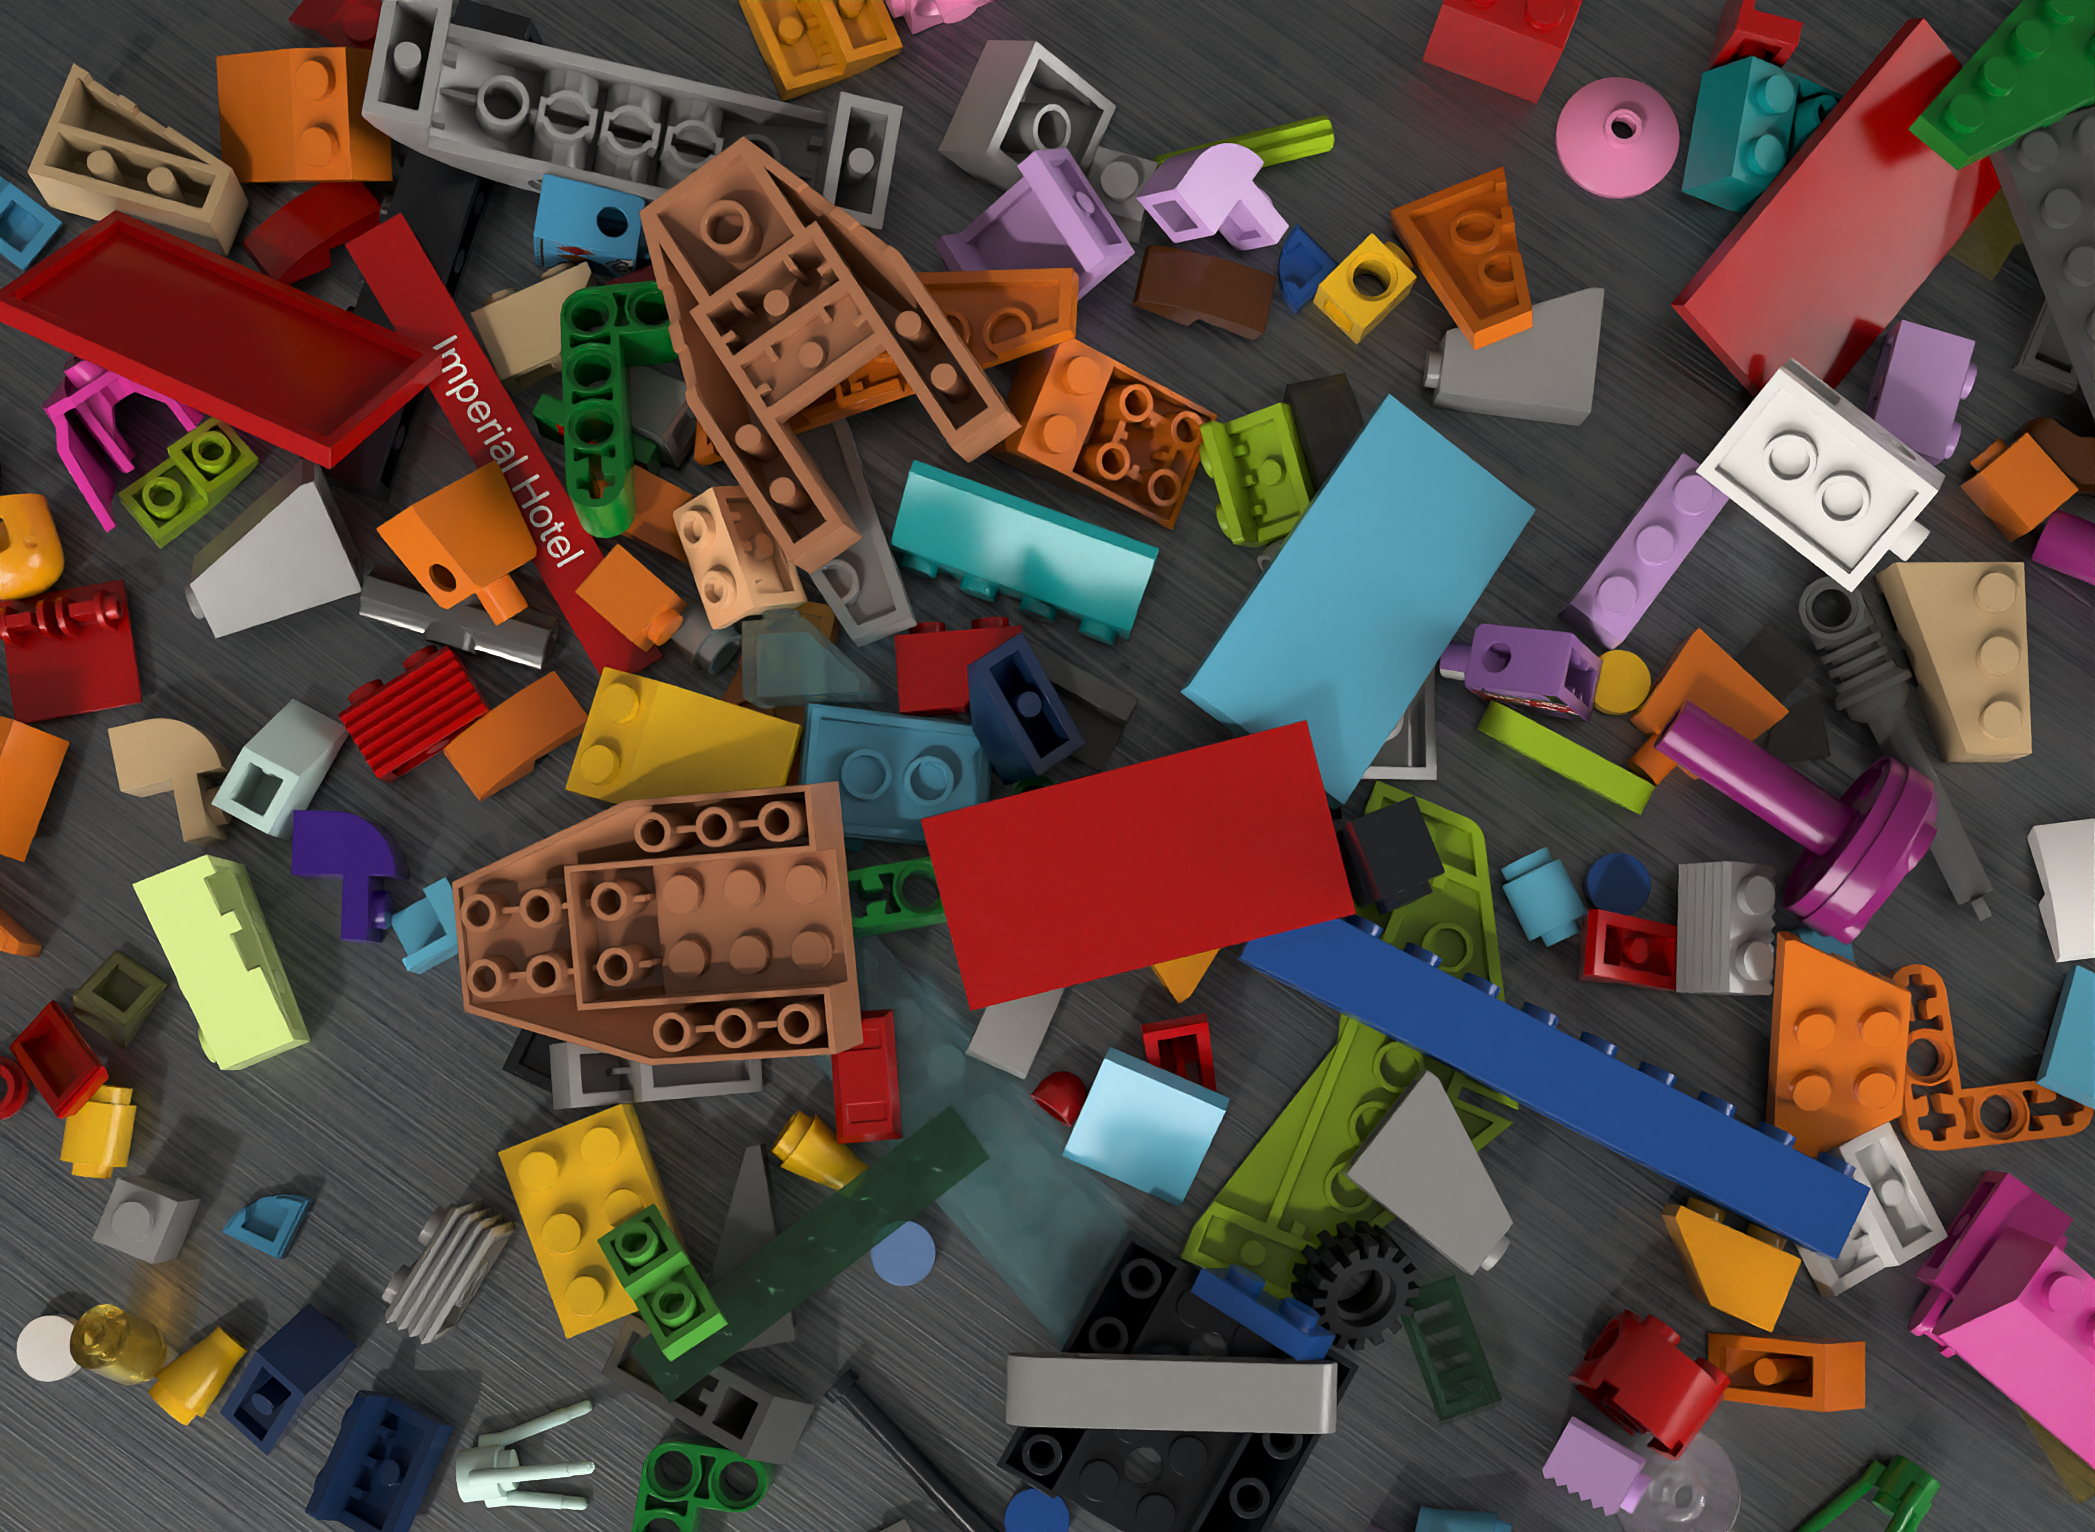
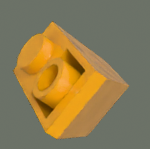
M1691 1197L1686 1207L1666 1203L1661 1215L1696 1301L1752 1326L1773 1332L1802 1259L1783 1251L1787 1239L1752 1224H1749L1746 1234L1722 1224L1727 1214L1726 1212Z

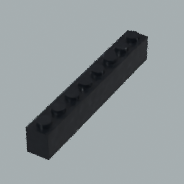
M459 0L455 15L451 17L450 23L540 45L543 43L531 18L470 0ZM402 144L399 153V165L402 171L395 190L389 189L383 198L379 222L381 224L402 213L454 302H456L496 181L452 167ZM360 271L359 280L363 285L356 306H349L346 311L396 332ZM427 386L332 469L321 466L328 485L388 503Z

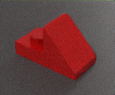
M1589 909L1582 918L1577 981L1581 983H1620L1656 991H1676L1678 926L1601 909Z

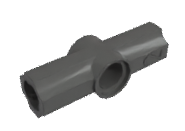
M375 563L370 574L366 576L360 594L359 615L395 629H403L423 635V640L442 648L448 645L456 652L478 657L480 652L544 672L553 657L558 642L561 621L557 617L550 616L548 613L526 608L496 626L476 594L471 595L449 609L439 607L413 574Z

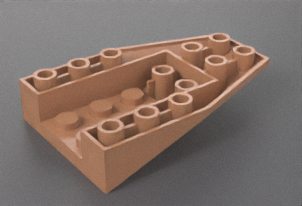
M839 781L623 801L452 882L464 1012L646 1065L837 1054L863 1044Z

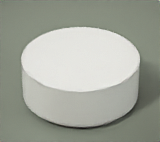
M51 1314L42 1316L31 1321L22 1330L17 1342V1358L22 1369L32 1378L45 1382L60 1380L73 1375L82 1367L89 1352V1338L83 1325L69 1315Z

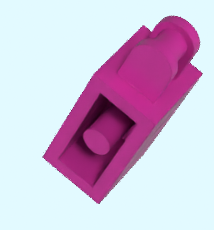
M1986 1171L1946 1229L1948 1238L1935 1245L1915 1276L1930 1286L1931 1289L1913 1313L1907 1329L1916 1336L1927 1335L1938 1343L1937 1351L1946 1358L1952 1357L1955 1352L1934 1336L1931 1331L1943 1315L1940 1312L1947 1302L1954 1301L2006 1227L2009 1226L2042 1239L2064 1251L2068 1241L2064 1233L2074 1219L2007 1172Z

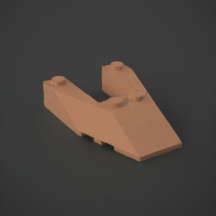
M744 136L639 211L657 286L663 292L671 324L668 329L673 349L679 356L687 387L685 391L687 404L789 561L806 572L814 573L861 540L863 536L786 420L882 352L887 350L951 448L968 464L1022 427L904 256L894 247L886 244L840 207L828 201L808 186L805 181Z

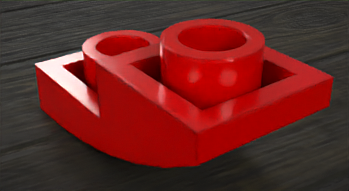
M321 182L273 213L243 241V247L264 275L290 285L331 267L330 249L357 238L380 225L379 213L381 205L362 182Z

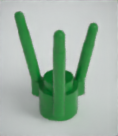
M1896 1454L1887 1467L1873 1459L1861 1478L1805 1522L1796 1532H1819L1872 1488L1877 1493L1871 1502L1892 1518L1884 1532H1916L1920 1522L1932 1506L1930 1501L1941 1485L1925 1470L1901 1455Z

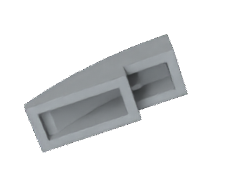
M570 1042L549 1045L554 1110L763 1092L761 1059L646 1065Z

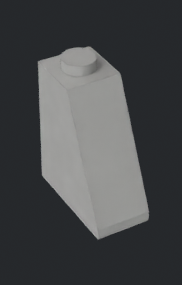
M1591 287L1532 305V328L1475 351L1459 327L1447 330L1438 346V350L1428 349L1426 356L1423 387L1433 388L1431 407L1580 426L1592 410L1605 288Z
M303 458L193 557L190 582L185 583L186 598L197 619L206 617L215 638L362 591L363 561L321 466Z
M1419 1070L1340 1173L1462 1271L1470 1275H1474L1479 1267L1489 1271L1503 1256L1511 1243V1240L1505 1236V1233L1511 1227L1513 1221L1439 1078L1429 1070Z

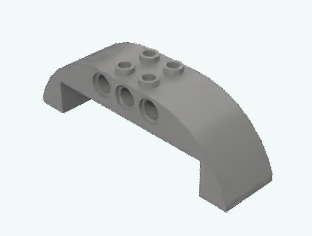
M383 0L362 107V116L383 133L421 154L472 174L540 193L543 174H548L641 196L646 199V207L744 136L805 181L808 186L856 219L870 232L878 234L882 230L903 106L841 91L829 112H824L452 24L450 21L453 0Z

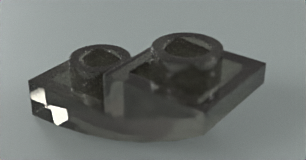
M1345 373L1287 384L1283 397V402L1291 407L1297 432L1304 447L1303 453L1315 494L1364 424L1361 411Z

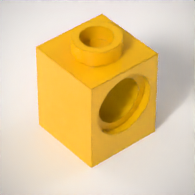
M1371 233L1319 284L1313 303L1358 345L1409 295L1417 276L1411 271L1413 269L1411 260L1400 247L1390 241H1386L1383 244ZM1361 274L1373 275L1382 282L1385 292L1373 297L1363 295L1354 286L1353 279Z

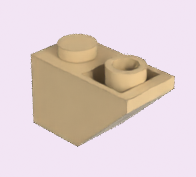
M587 261L577 266L574 263H563L552 267L542 274L541 282L521 291H518L516 288H509L496 292L485 299L483 308L471 312L499 378L513 396L562 374L560 326L562 304L576 290L599 286Z

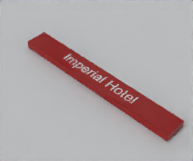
M402 213L395 215L346 243V248L396 332L442 352L441 374L430 382L428 386L477 469L496 460L501 468L537 547L536 557L532 559V562L599 675H602L604 667L636 674L664 658L656 644H653L647 652L643 651L575 592L602 562L605 556L594 537L581 526L564 486Z

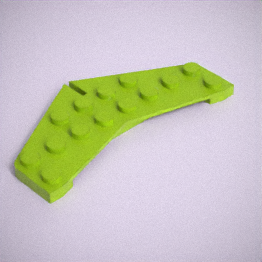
M1376 780L1363 808L1362 816L1414 795ZM1414 796L1445 873L1429 881L1433 893L1380 916L1375 904L1359 910L1353 896L1356 915L1383 928L1384 931L1380 940L1402 951L1406 943L1410 942L1442 958L1438 969L1459 980H1462L1465 972H1470L1501 988L1497 999L1505 1002L1484 834L1480 827L1471 819ZM1340 1013L1337 1043L1192 1225L1180 1258L1203 1268H1229L1231 1263L1241 1265L1261 1276L1266 1281L1263 1290L1278 1299H1284V1297L1294 1298L1290 1285L1291 1282L1298 1281L1292 1273L1295 1262L1307 1264L1308 1261L1300 1252L1307 1243L1315 1250L1322 1244L1316 1236L1317 1234L1326 1229L1334 1237L1337 1235L1336 1224L1347 1221L1353 1229L1355 1228L1356 1220L1367 1221L1372 1228L1375 1224L1383 1228L1396 1218L1342 1175L1340 1171L1419 1070H1429L1439 1078L1476 1152L1514 1122L1457 1099L1461 1088L1513 1110H1519L1518 1103Z

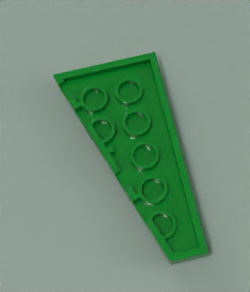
M2022 0L1908 130L1958 171L2013 144L2020 136L2040 126L2046 128L2062 120L2069 112L2083 105L2088 107L2095 104V0Z

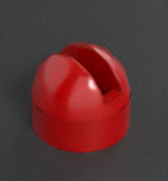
M1059 1071L1046 1076L1031 1093L1030 1097L1056 1121L1071 1127L1079 1117L1086 1101L1087 1093L1085 1084L1077 1075L1068 1071Z

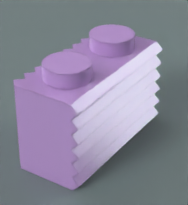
M1573 1416L1542 1469L1545 1479L1555 1478L1557 1486L1567 1485L1569 1494L1579 1492L1581 1501L1591 1499L1593 1508L1603 1506L1605 1516L1619 1512L1620 1508L1630 1514L1634 1513L1652 1480L1651 1477L1641 1472L1647 1459Z

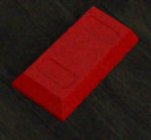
M52 1000L44 1007L9 1047L56 1117L60 1119L76 1115L109 1078L102 1062L55 1000Z
M893 1009L860 1011L863 1044L837 1054H831L837 1144L903 1139Z

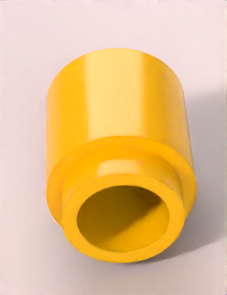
M103 1084L76 1115L66 1118L60 1160L73 1163L72 1175L111 1179L113 1167H127L137 1105L131 1104L133 1088Z

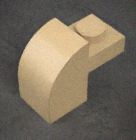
M166 718L148 719L108 729L121 792L142 798L173 790L184 842L206 847L228 841L225 824L231 822L232 815L211 803L221 787L216 786L215 780L227 777L235 759L219 739L206 731L184 722Z

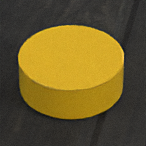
M1612 650L1600 655L1598 658L1603 663L1593 707L1604 714L1614 716L1627 714L1639 707L1647 698L1651 687V677L1646 664L1637 655L1625 650Z

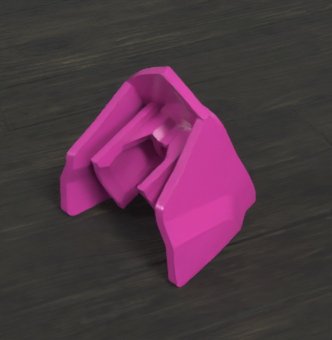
M72 354L65 361L63 368L66 376L44 401L42 408L56 428L57 452L104 530L108 533L117 527L111 507L116 483L114 475L98 444L121 473H128L135 468L131 460L137 456L116 428L115 404L133 392L161 401L168 405L188 432L196 428V425L203 418V413Z

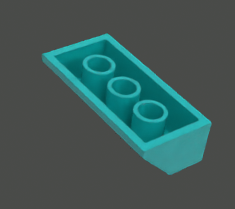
M917 460L913 461L909 471L890 543L893 555L902 559L899 567L911 574L935 580L937 572L961 580L959 589L969 595L991 602L995 600L997 594L1021 602L1018 610L1027 616L1047 623H1054L1056 615L1079 623L1078 632L1081 635L1109 645L1114 644L1116 637L1129 642L1154 575L1159 548Z

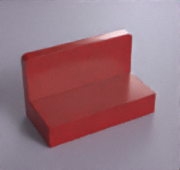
M1727 0L1721 13L1707 71L1750 56H1755L1782 68L1798 46L1804 22L1754 10L1756 0Z

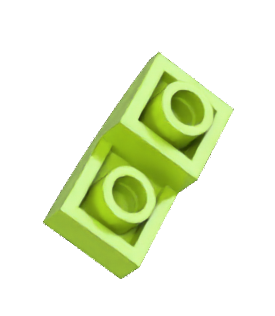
M214 417L209 418L167 448L170 458L118 493L121 504L160 549L214 508L259 464V458L229 424Z

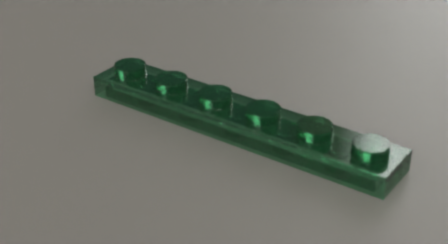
M949 1105L708 1288L728 1323L726 1326L671 1362L661 1351L651 1332L633 1345L630 1350L668 1402L671 1403L990 1159L989 1155L954 1108Z

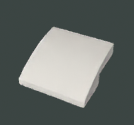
M2095 818L2033 826L2027 839L2045 893L2038 906L2056 963L2095 958Z
M1890 1122L1825 1152L1854 1166L1856 1170L1852 1179L1871 1188L1838 1259L1834 1260L1818 1256L1797 1244L1795 1246L1821 1297L1825 1298L1839 1295L1885 1267L1900 1266L1948 1238Z

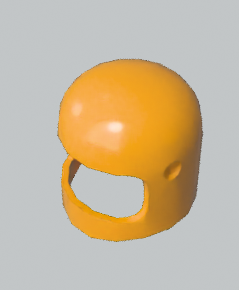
M34 493L0 496V518L3 519L0 522V600L10 601L29 598L45 592L58 581L64 570L65 558L48 500L45 496Z

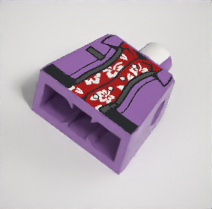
M1482 623L1475 629L1473 643L1450 641L1440 657V673L1443 678L1465 681V687L1487 704L1493 700L1514 710L1590 723L1603 662L1573 633Z

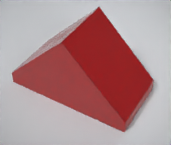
M1206 1013L1138 1026L1145 1062L1217 1092Z

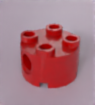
M1624 1309L1621 1314H1615L1569 1374L1568 1378L1577 1384L1575 1388L1586 1400L1632 1437L1636 1433L1645 1435L1646 1432H1649L1654 1437L1647 1447L1671 1461H1678L1723 1400V1392L1731 1381L1727 1375L1706 1359L1697 1357L1693 1361L1676 1348L1681 1337L1666 1323L1651 1314H1648L1643 1320L1632 1311Z

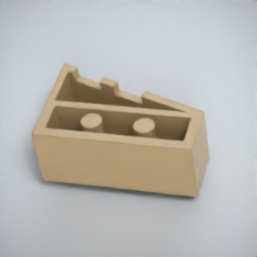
M73 63L28 169V174L49 207L98 221L117 210L213 253L228 257L249 204L233 169L170 126L165 128L141 112L137 104L122 94L117 96L94 81L90 73Z
M1895 562L1874 575L1879 593L1885 594L1898 629L1894 633L1901 650L1905 649L1919 685L1915 689L1943 763L2009 762L2032 754L2024 562Z

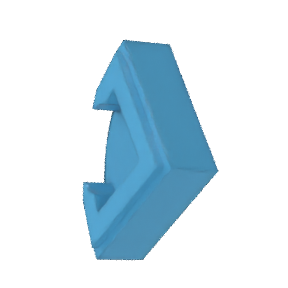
M292 1193L275 1194L260 1198L237 1211L227 1222L222 1232L279 1260L285 1259L314 1199Z

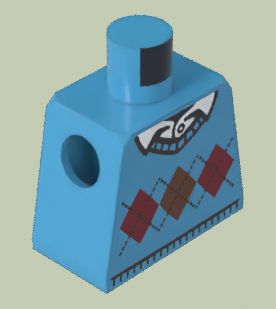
M543 174L533 234L535 265L552 268L563 263H574L577 266L587 261L593 274L619 278L635 272L638 258L651 261L639 211L645 208L646 199L626 192ZM616 231L622 235L619 237H608L603 233Z

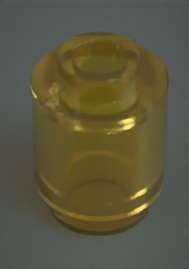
M100 1304L85 1312L75 1324L70 1337V1353L73 1360L79 1366L121 1385L130 1386L150 1381L155 1377L154 1374L163 1368L167 1359V1344L160 1330L154 1324L115 1305Z

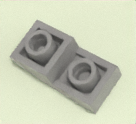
M1065 987L984 1007L965 1054L1025 1079Z

